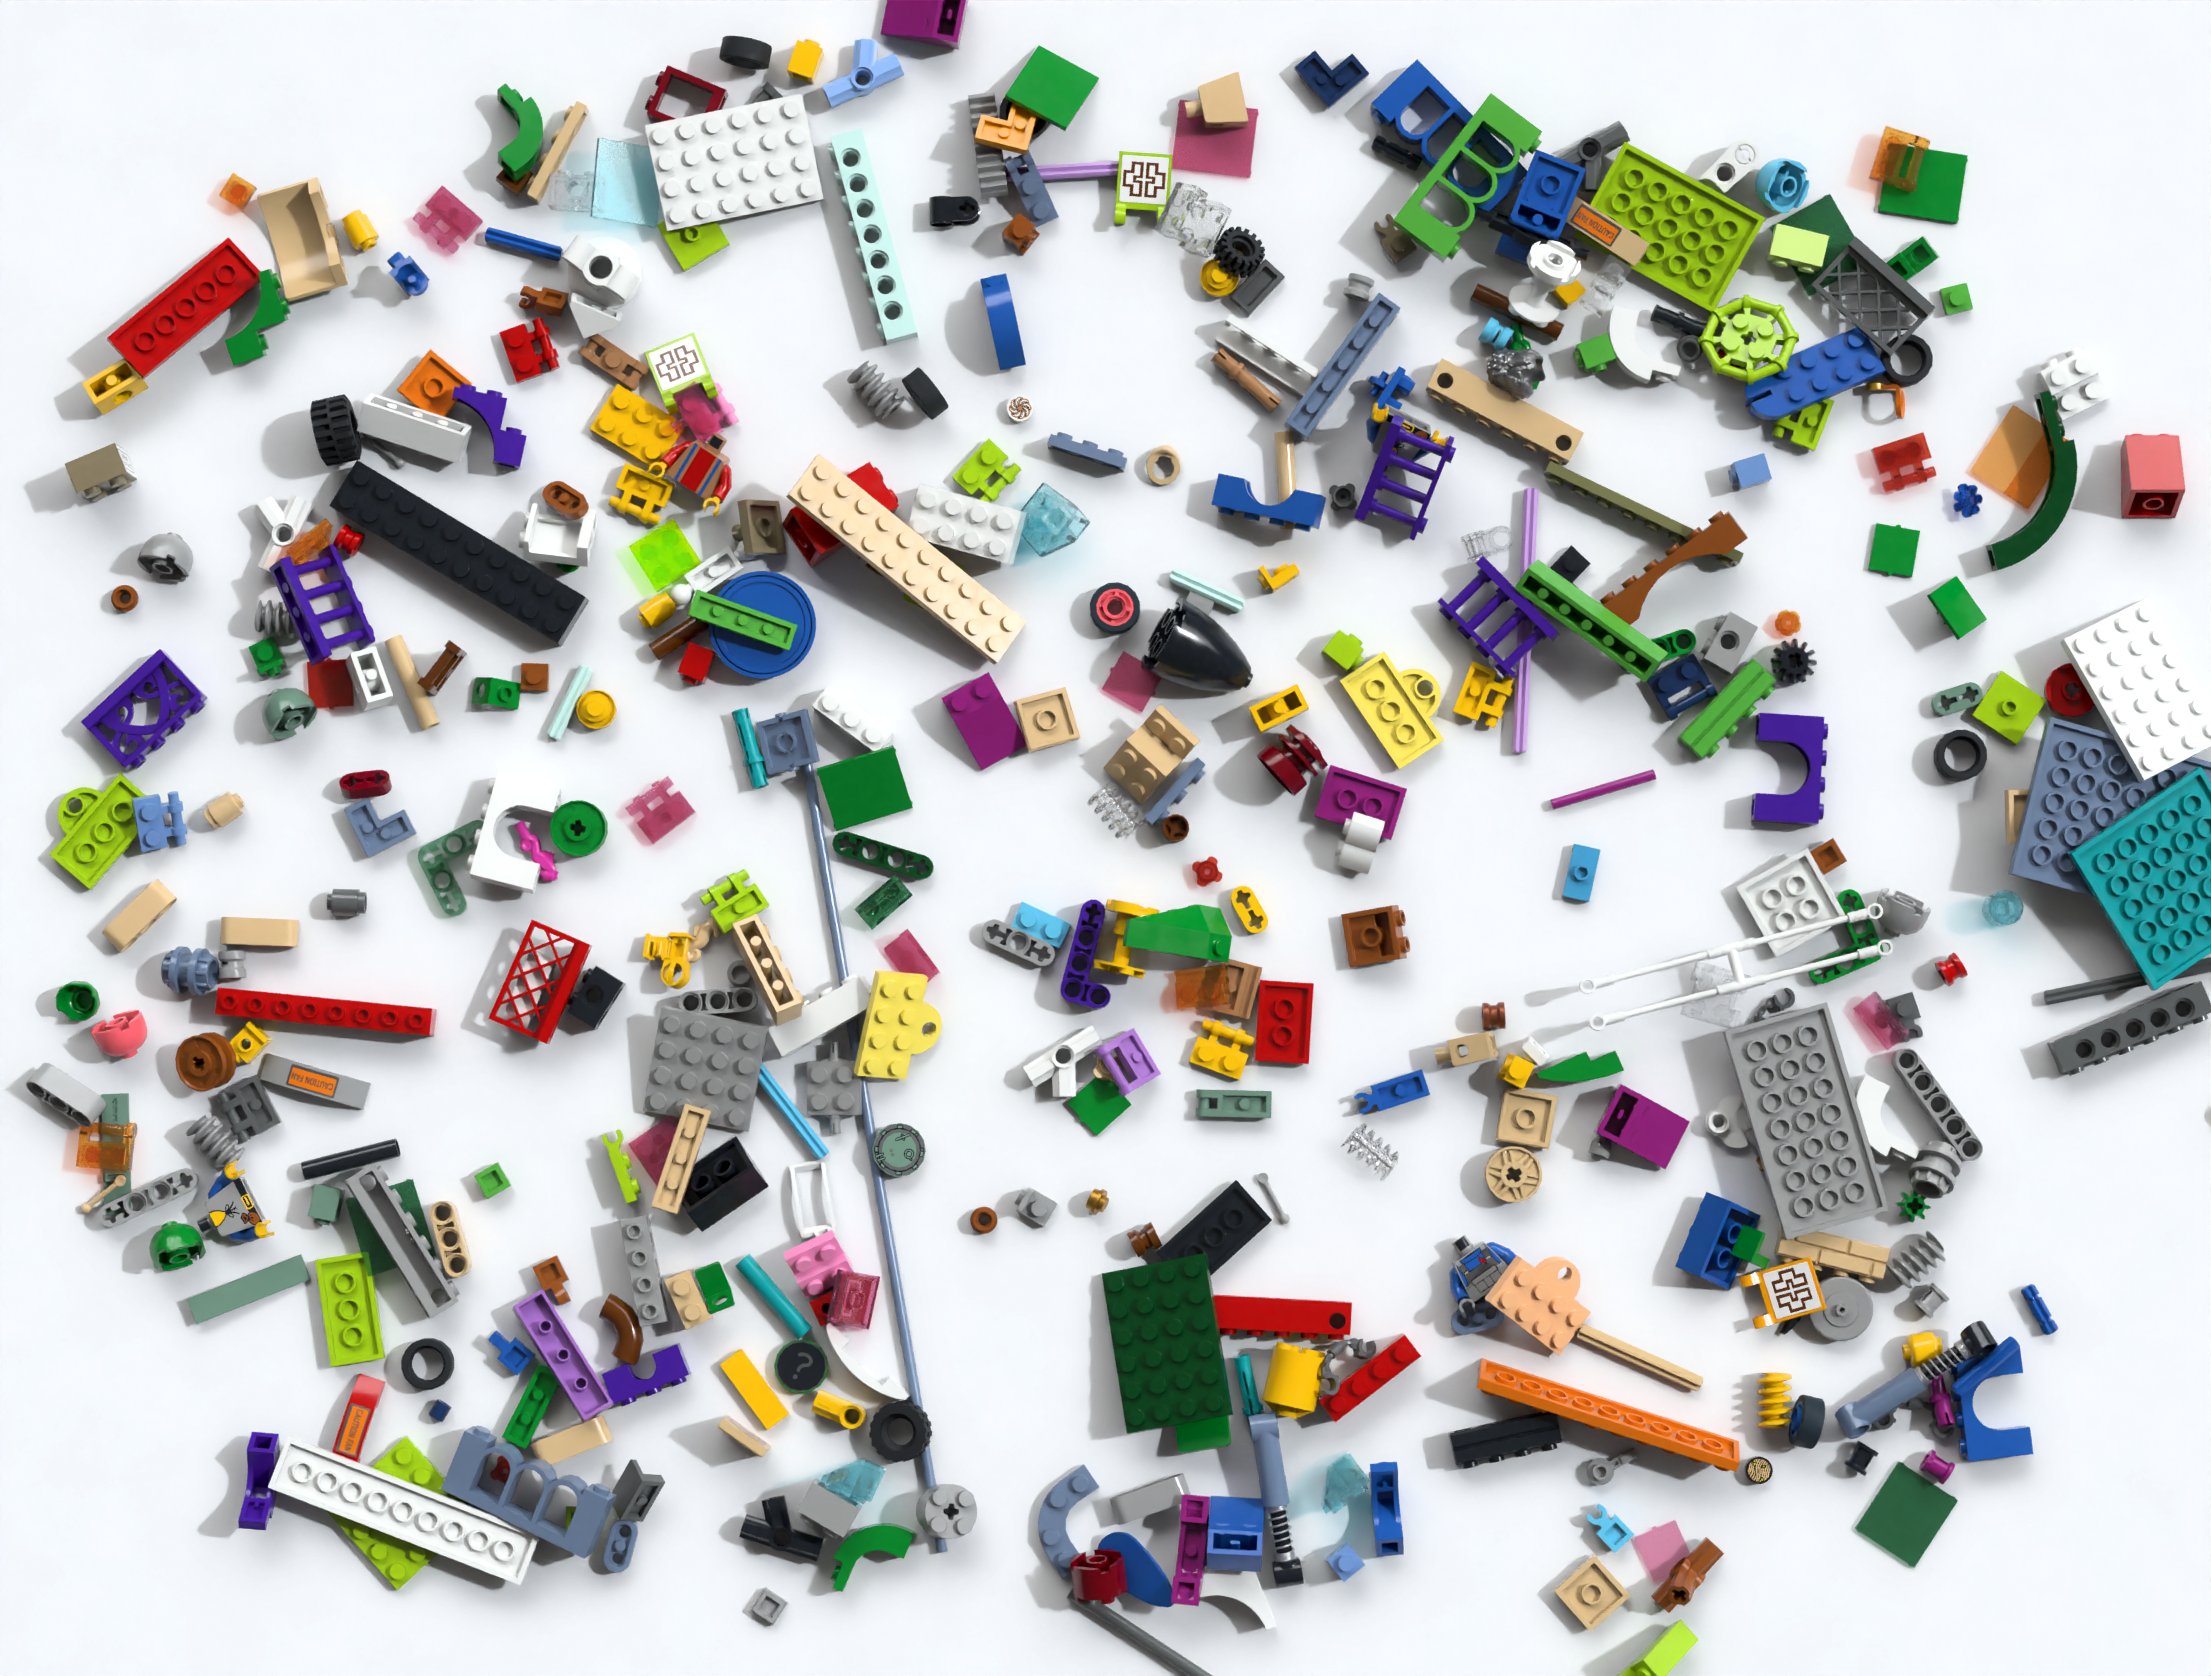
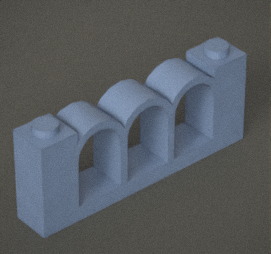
M472 1426L464 1431L441 1487L442 1490L583 1559L593 1553L617 1496L610 1492V1488L599 1483L588 1486L580 1477L571 1474L557 1479L556 1471L547 1461L536 1458L524 1462L519 1449L505 1442L495 1444L497 1437L490 1434L491 1431L483 1426ZM492 1453L501 1454L510 1465V1474L501 1497L478 1486ZM525 1469L536 1471L543 1479V1493L534 1513L511 1502ZM560 1485L572 1489L577 1497V1507L568 1529L544 1518L555 1490Z

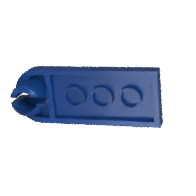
M1856 327L1791 355L1787 363L1788 369L1785 372H1778L1753 382V385H1748L1747 383L1745 387V407L1750 406L1748 413L1756 418L1770 421L1779 420L1884 375L1886 369L1869 338ZM1757 397H1764L1752 403L1753 399Z

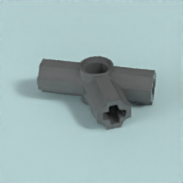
M1617 121L1593 136L1583 139L1579 144L1556 157L1586 169L1578 191L1596 192L1601 186V157L1621 147L1624 142L1628 143L1630 138L1621 122ZM1591 144L1596 148L1597 154L1593 157H1587L1582 151L1583 147Z

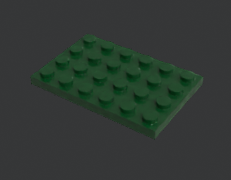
M1207 1254L1102 1273L1127 1434L1233 1415Z

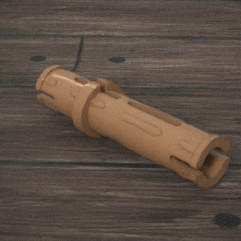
M1223 348L1211 359V362H1214L1228 375L1230 381L1234 380L1270 413L1282 401L1244 368L1245 365L1242 362L1238 363Z

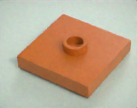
M430 349L396 391L417 408L445 417L457 403V401L452 400L454 387H460L461 384L471 385L472 383Z

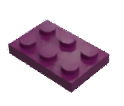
M1330 765L1314 817L1344 826L1346 818L1352 819L1354 812L1385 821L1381 838L1391 840L1407 789Z

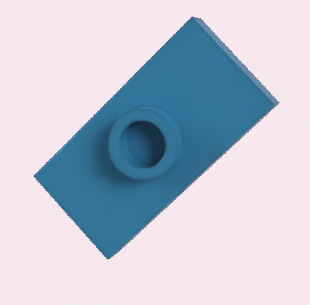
M1578 844L1573 845L1562 894L1563 897L1589 902L1600 849Z

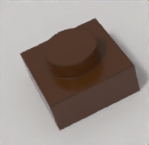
M503 169L497 175L496 181L517 197L527 186L534 174L529 171L518 181L514 182Z

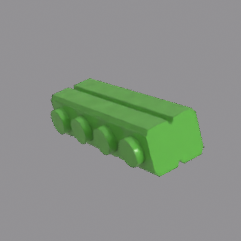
M1752 658L1677 737L1678 740L1698 759L1701 760L1705 756L1710 759L1720 748L1717 743L1724 736L1726 739H1729L1738 729L1735 725L1741 717L1746 720L1757 709L1754 703L1760 697L1765 700L1775 690L1771 686L1776 681L1775 678Z

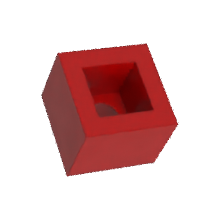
M835 1290L809 1302L820 1326L833 1321L828 1320L830 1313H824L822 1306L825 1303L832 1305Z

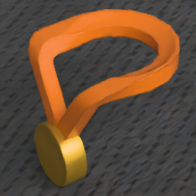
M1866 384V390L1896 391L1897 419L1904 418L1905 396L1904 390L1896 384Z

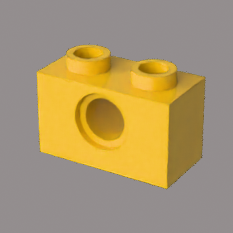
M124 358L82 383L93 403L103 415L149 388L145 380Z
M1295 684L1250 707L1248 711L1259 733L1262 734L1308 711L1309 706L1298 685Z

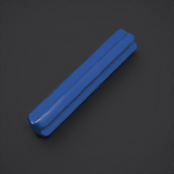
M491 227L487 228L485 233V241L488 243L554 261H559L562 256L563 249L560 246Z
M2011 1336L2005 1339L1993 1352L1985 1356L1951 1385L1952 1390L1960 1397L1966 1394L2020 1348L2019 1343Z

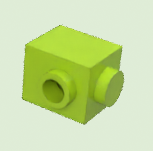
M1340 629L1321 652L1345 672L1350 668L1355 671L1364 660V657L1361 656L1364 651L1361 647L1362 641L1351 633L1347 636Z

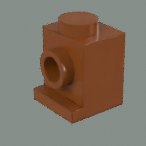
M1019 212L1002 232L1003 240L1022 255L1026 253L1040 235L1036 231L1035 225Z

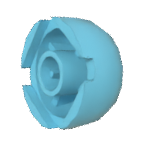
M1778 158L1766 163L1759 171L1755 182L1759 200L1769 209L1782 213H1788V210L1801 206L1807 197L1809 180H1806L1805 172H1807L1806 168L1800 162L1786 158Z

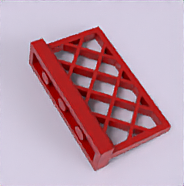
M531 920L489 1019L543 1043L550 1044L592 945ZM535 927L546 932L549 942L534 947L531 936ZM550 933L560 938L552 940ZM564 939L574 943L570 954L559 958L554 943ZM529 942L531 949L525 951ZM551 945L556 960L541 965L536 950ZM533 952L538 967L524 972L520 963L523 955ZM567 959L563 968L561 961ZM558 963L561 975L559 979L548 983L543 968ZM518 967L520 974L514 976ZM540 970L545 984L531 990L525 975ZM522 977L527 992L513 997L509 988L512 980ZM556 984L554 991L552 993L550 986ZM547 987L550 1000L548 1004L537 1007L532 993ZM507 992L509 995V999L503 1001ZM529 994L534 1009L520 1014L514 1000ZM511 1001L516 1016L508 1020L496 1016L500 1006ZM546 1008L541 1017L539 1010ZM536 1012L540 1022L536 1032L526 1029L521 1018ZM518 1019L520 1026L512 1023L511 1021Z

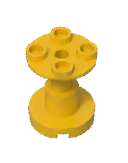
M1107 899L1105 910L1118 913L1113 934L1118 935L1113 962L1094 959L1093 967L1107 972L1121 973L1143 979L1144 974H1146L1145 970L1128 966L1132 948L1123 946L1126 919L1157 914L1160 910L1150 907L1146 909L1138 904Z

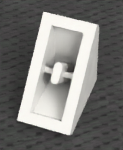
M572 292L569 306L583 339L619 326L622 317L621 312Z

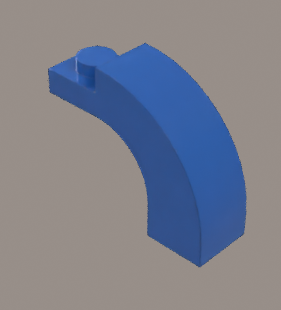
M994 275L980 279L1000 370L1026 365L1007 275Z
M1397 1462L1370 1464V1494L1377 1557L1404 1555Z

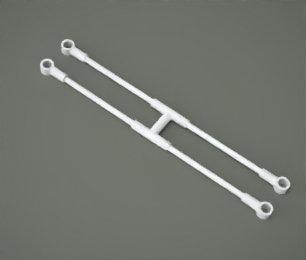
M1872 903L1867 908L1815 924L1757 939L1749 938L1707 949L1706 952L1614 976L1610 974L1594 979L1586 977L1580 981L1579 989L1584 994H1590L1595 989L1614 985L1617 981L1706 958L1710 960L1727 955L1734 982L1716 986L1715 989L1634 1010L1618 1011L1606 1015L1595 1014L1590 1018L1589 1026L1591 1029L1599 1031L1607 1025L1622 1022L1626 1018L1715 995L1723 996L1765 985L1766 982L1857 958L1862 960L1877 955L1887 956L1892 953L1893 944L1889 940H1882L1876 945L1858 949L1854 953L1765 976L1761 974L1745 978L1738 952L1756 948V945L1845 922L1853 923L1865 919L1876 920L1882 916L1883 908L1880 904ZM1871 907H1876L1879 910L1877 916L1871 915ZM1882 943L1888 945L1889 950L1887 953H1883L1880 950ZM1584 981L1592 983L1590 991L1583 988ZM1595 1017H1598L1602 1020L1601 1027H1595L1593 1025V1019Z

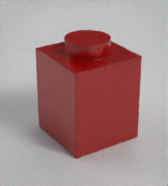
M689 642L678 669V673L683 675L682 681L697 686L698 682L705 684L717 654L714 651Z

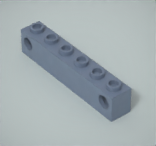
M1381 293L1377 294L1287 418L1284 427L1305 442L1397 317L1400 311L1399 306Z

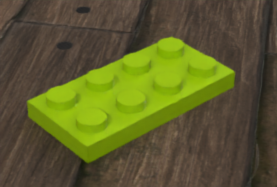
M370 1251L315 1260L331 1367L386 1358Z

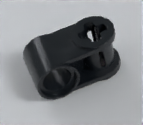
M934 196L929 198L931 226L971 225L980 218V207L972 197ZM970 205L972 211H970V215L965 216L964 210H966V206Z

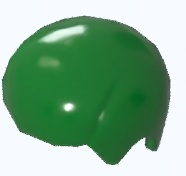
M72 981L59 989L55 997L57 1010L66 1014L69 1020L72 1021L88 1020L96 1015L100 1006L99 994L96 988L85 981Z

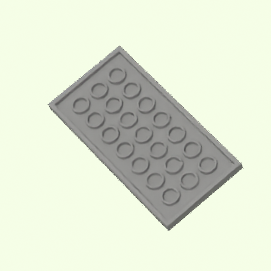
M1827 1002L1724 1031V1039L1784 1239L1789 1240L1888 1211V1203Z

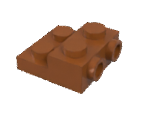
M1398 905L1341 914L1350 967L1407 958L1406 953L1410 952V942L1407 936L1403 937L1402 926L1406 924L1404 911L1399 910Z

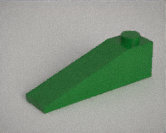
M1194 904L1180 909H1171L1166 912L1126 919L1123 946L1206 961L1228 963L1232 935L1220 908Z

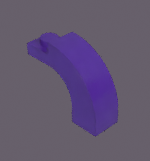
M251 1433L247 1448V1485L238 1520L239 1528L266 1530L269 1518H272L277 1491L268 1488V1485L280 1457L279 1434Z

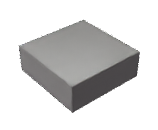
M765 1587L750 1611L771 1625H774L788 1601Z

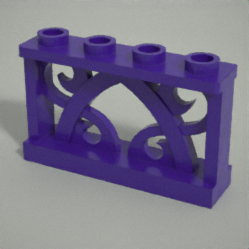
M159 649L85 717L81 723L101 742L124 769L131 770L133 768L136 770L145 763V756L151 750L155 752L166 743L165 737L171 732L176 733L186 724L184 720L191 713L196 715L205 707L204 701L208 697L165 651ZM167 665L180 681L168 684L162 668ZM151 683L153 686L151 690L157 687L159 690L148 694L144 691V685ZM176 687L186 688L190 694L189 701L183 706L177 705L176 700L182 695L177 693L170 695L171 689ZM134 694L143 699H154L160 696V713L156 724L144 726L130 725L134 716V706L130 698ZM121 707H125L128 710L127 717L123 723L120 721L124 718V715L119 716L117 714L118 709ZM170 710L177 712L171 719H169ZM105 724L117 730L113 742L98 728L99 726ZM123 733L128 734L126 737L127 747H129L131 741H136L138 744L137 749L131 754H125L120 750L119 742ZM143 735H152V736L145 742V739H144Z

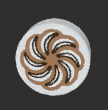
M1015 395L1008 401L1007 413L1013 421L1025 422L1033 415V403L1027 396Z

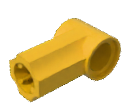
M821 1389L811 1409L812 1412L838 1422L849 1429L861 1426L867 1417L866 1410L862 1405L849 1402ZM849 1409H855L859 1413V1421L855 1424L847 1419L846 1415Z

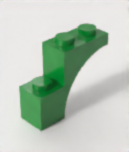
M272 269L258 272L261 283V297L253 319L241 332L225 340L233 366L266 356L265 350L269 349L265 334H260L259 329L289 320L287 314L291 313L286 298L281 299L278 289L282 288L278 273L273 274Z

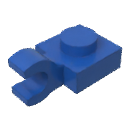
M497 1330L488 1339L502 1351L497 1359L517 1376L536 1355L516 1337L510 1343Z

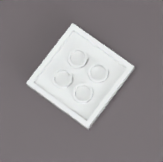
M1808 848L1736 887L1764 936L1845 916L1842 907ZM1833 926L1768 942L1777 958Z

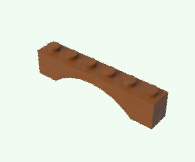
M1720 510L1708 519L1710 522L1709 526L1703 530L1697 527L1686 536L1689 539L1682 546L1678 543L1674 544L1665 551L1667 557L1660 562L1654 559L1643 567L1644 574L1638 578L1635 575L1631 576L1621 584L1623 586L1621 591L1617 594L1611 591L1599 601L1602 603V606L1631 625L1639 619L1642 605L1648 592L1669 569L1682 561L1696 556L1727 554L1745 541L1748 536L1729 511L1723 514Z

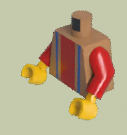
M713 433L707 443L700 439L694 442L685 441L671 448L659 462L652 463L648 469V474L651 470L658 469L661 474L655 480L659 481L662 479L665 469L668 470L667 475L705 499L703 504L704 513L709 506L716 507L713 511V517H716L720 512L719 504L723 503L732 487V471L730 466H728L730 459L721 453L727 440L721 435Z

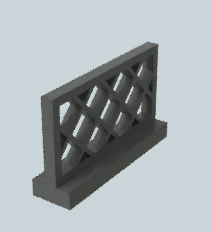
M1856 236L1845 250L1811 284V287L1889 357L1899 349L1935 310L1934 305ZM1847 255L1856 262V272L1841 273L1840 263ZM1837 267V273H1831ZM1860 267L1866 272H1860ZM1860 276H1871L1876 280V290H1861ZM1838 277V291L1827 292L1820 286L1826 278ZM1841 277H1857V291H1842ZM1880 285L1883 286L1885 289L1880 290ZM1876 294L1877 308L1861 309V295ZM1880 294H1892L1896 298V308H1881ZM1857 295L1858 309L1847 310L1842 305V296ZM1832 296H1838L1839 302ZM1911 311L1918 318L1912 326H1900V312ZM1896 312L1897 326L1881 327V313ZM1862 313H1877L1878 327H1866L1862 323ZM1901 330H1907L1901 337ZM1878 331V337L1873 332ZM1882 331H1897V342L1891 348L1882 341Z

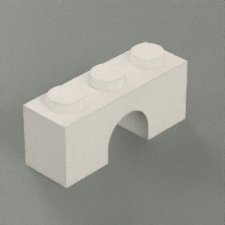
M827 685L812 705L816 711L835 725L841 727L871 751L885 748L894 736L891 730L830 685Z

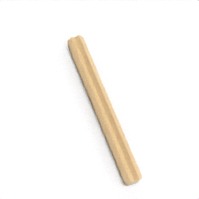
M1582 1324L1578 1329L1576 1336L1578 1339L1687 1388L1698 1391L1703 1383L1702 1376L1588 1325Z

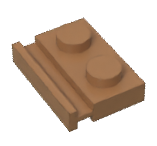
M1229 959L1228 963L1224 962L1211 1010L1249 1020L1262 967Z

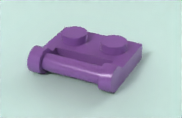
M1134 1028L1094 1051L1098 1058L1101 1057L1120 1089L1118 1092L1121 1097L1161 1074ZM1111 1050L1115 1051L1133 1082L1128 1083L1112 1057Z

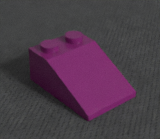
M989 672L942 698L981 771L1026 746L1023 734Z

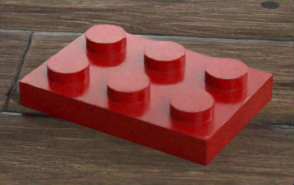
M1260 980L1255 1061L1309 1064L1314 983Z

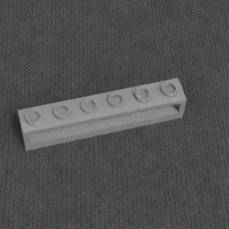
M373 1163L344 1182L427 1317L431 1319L457 1303L459 1300L456 1296L460 1293L452 1280L447 1282L442 1275L445 1272L442 1263L438 1258L433 1259L428 1252L431 1249L429 1242L423 1234L418 1236L414 1229L417 1223L409 1211L404 1213L399 1204L403 1201L396 1189H389L385 1182L389 1178L381 1165L376 1168ZM364 1175H371L375 1179V1187L370 1191L364 1190L360 1183V1179ZM436 1289H440L446 1294V1301L442 1305H435L430 1297L431 1293Z

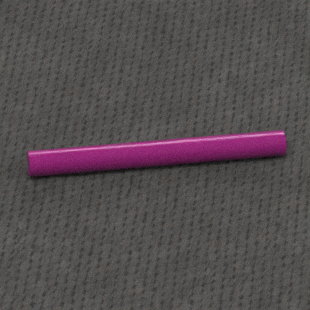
M1652 769L1551 799V805L1553 810L1656 780V775Z

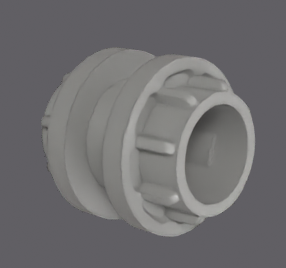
M1929 1141L1927 1145L1920 1146L1915 1162L1910 1166L1908 1177L1911 1180L1910 1183L1918 1194L1926 1198H1942L1944 1194H1949L1954 1189L1955 1177L1959 1175L1962 1168L1960 1156L1953 1146L1942 1141Z

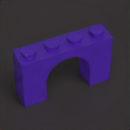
M1759 713L1756 715L1755 742L1783 743L1795 747L1806 761L1807 775L1803 785L1795 793L1787 795L1754 793L1751 804V822L1815 826L1819 824V820L1823 819L1824 804L1820 803V793L1825 791V777H1821L1822 766H1826L1827 751L1823 750V739L1827 740L1828 724L1824 723V717Z

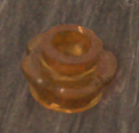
M1783 610L1777 615L1775 628L1782 635L1791 636L1800 630V616L1795 611ZM1787 620L1791 622L1790 625H1786Z

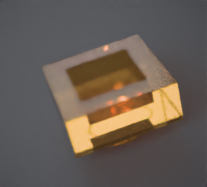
M232 173L219 196L243 211L257 188Z

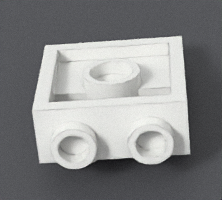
M2077 347L2065 354L2067 359L2058 363L2055 358L2041 365L2043 370L2037 374L2044 391L2050 390L2051 395H2055L2058 403L2056 414L2061 422L2110 398L2098 374L2100 370L2088 348L2081 351L2080 347Z

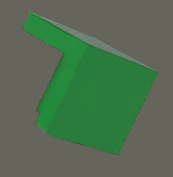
M1743 1224L1731 1255L1766 1269L1770 1259L1758 1254L1765 1238V1233Z

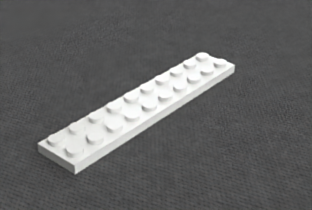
M288 1436L268 1488L518 1585H521L540 1538L493 1514L291 1436Z

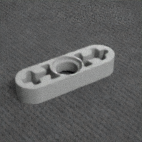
M989 920L982 928V935L987 942L1038 966H1048L1055 958L1054 948L1049 943L999 920ZM997 924L999 925V931L1006 934L1007 929L1012 930V933L1007 938L1006 946L1000 944L1004 939L999 936L990 939V933L987 931V928H993ZM1016 935L1023 936L1027 942L1026 947L1021 951H1016L1011 947V939ZM1031 940L1037 942L1034 948L1042 950L1043 947H1047V953L1051 955L1050 958H1044L1041 962L1038 961L1039 956L1036 953L1031 952L1030 957L1026 956L1025 953L1030 949Z

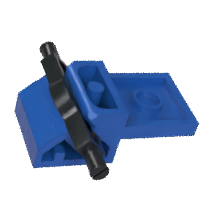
M1536 149L1510 215L1496 209L1493 213L1479 207L1476 209V218L1488 222L1489 228L1502 233L1495 254L1528 266L1527 256L1531 247L1536 242L1541 241L1540 244H1547L1548 240L1568 246L1574 251V257L1586 261L1589 250L1575 246L1574 240L1561 235L1586 169Z

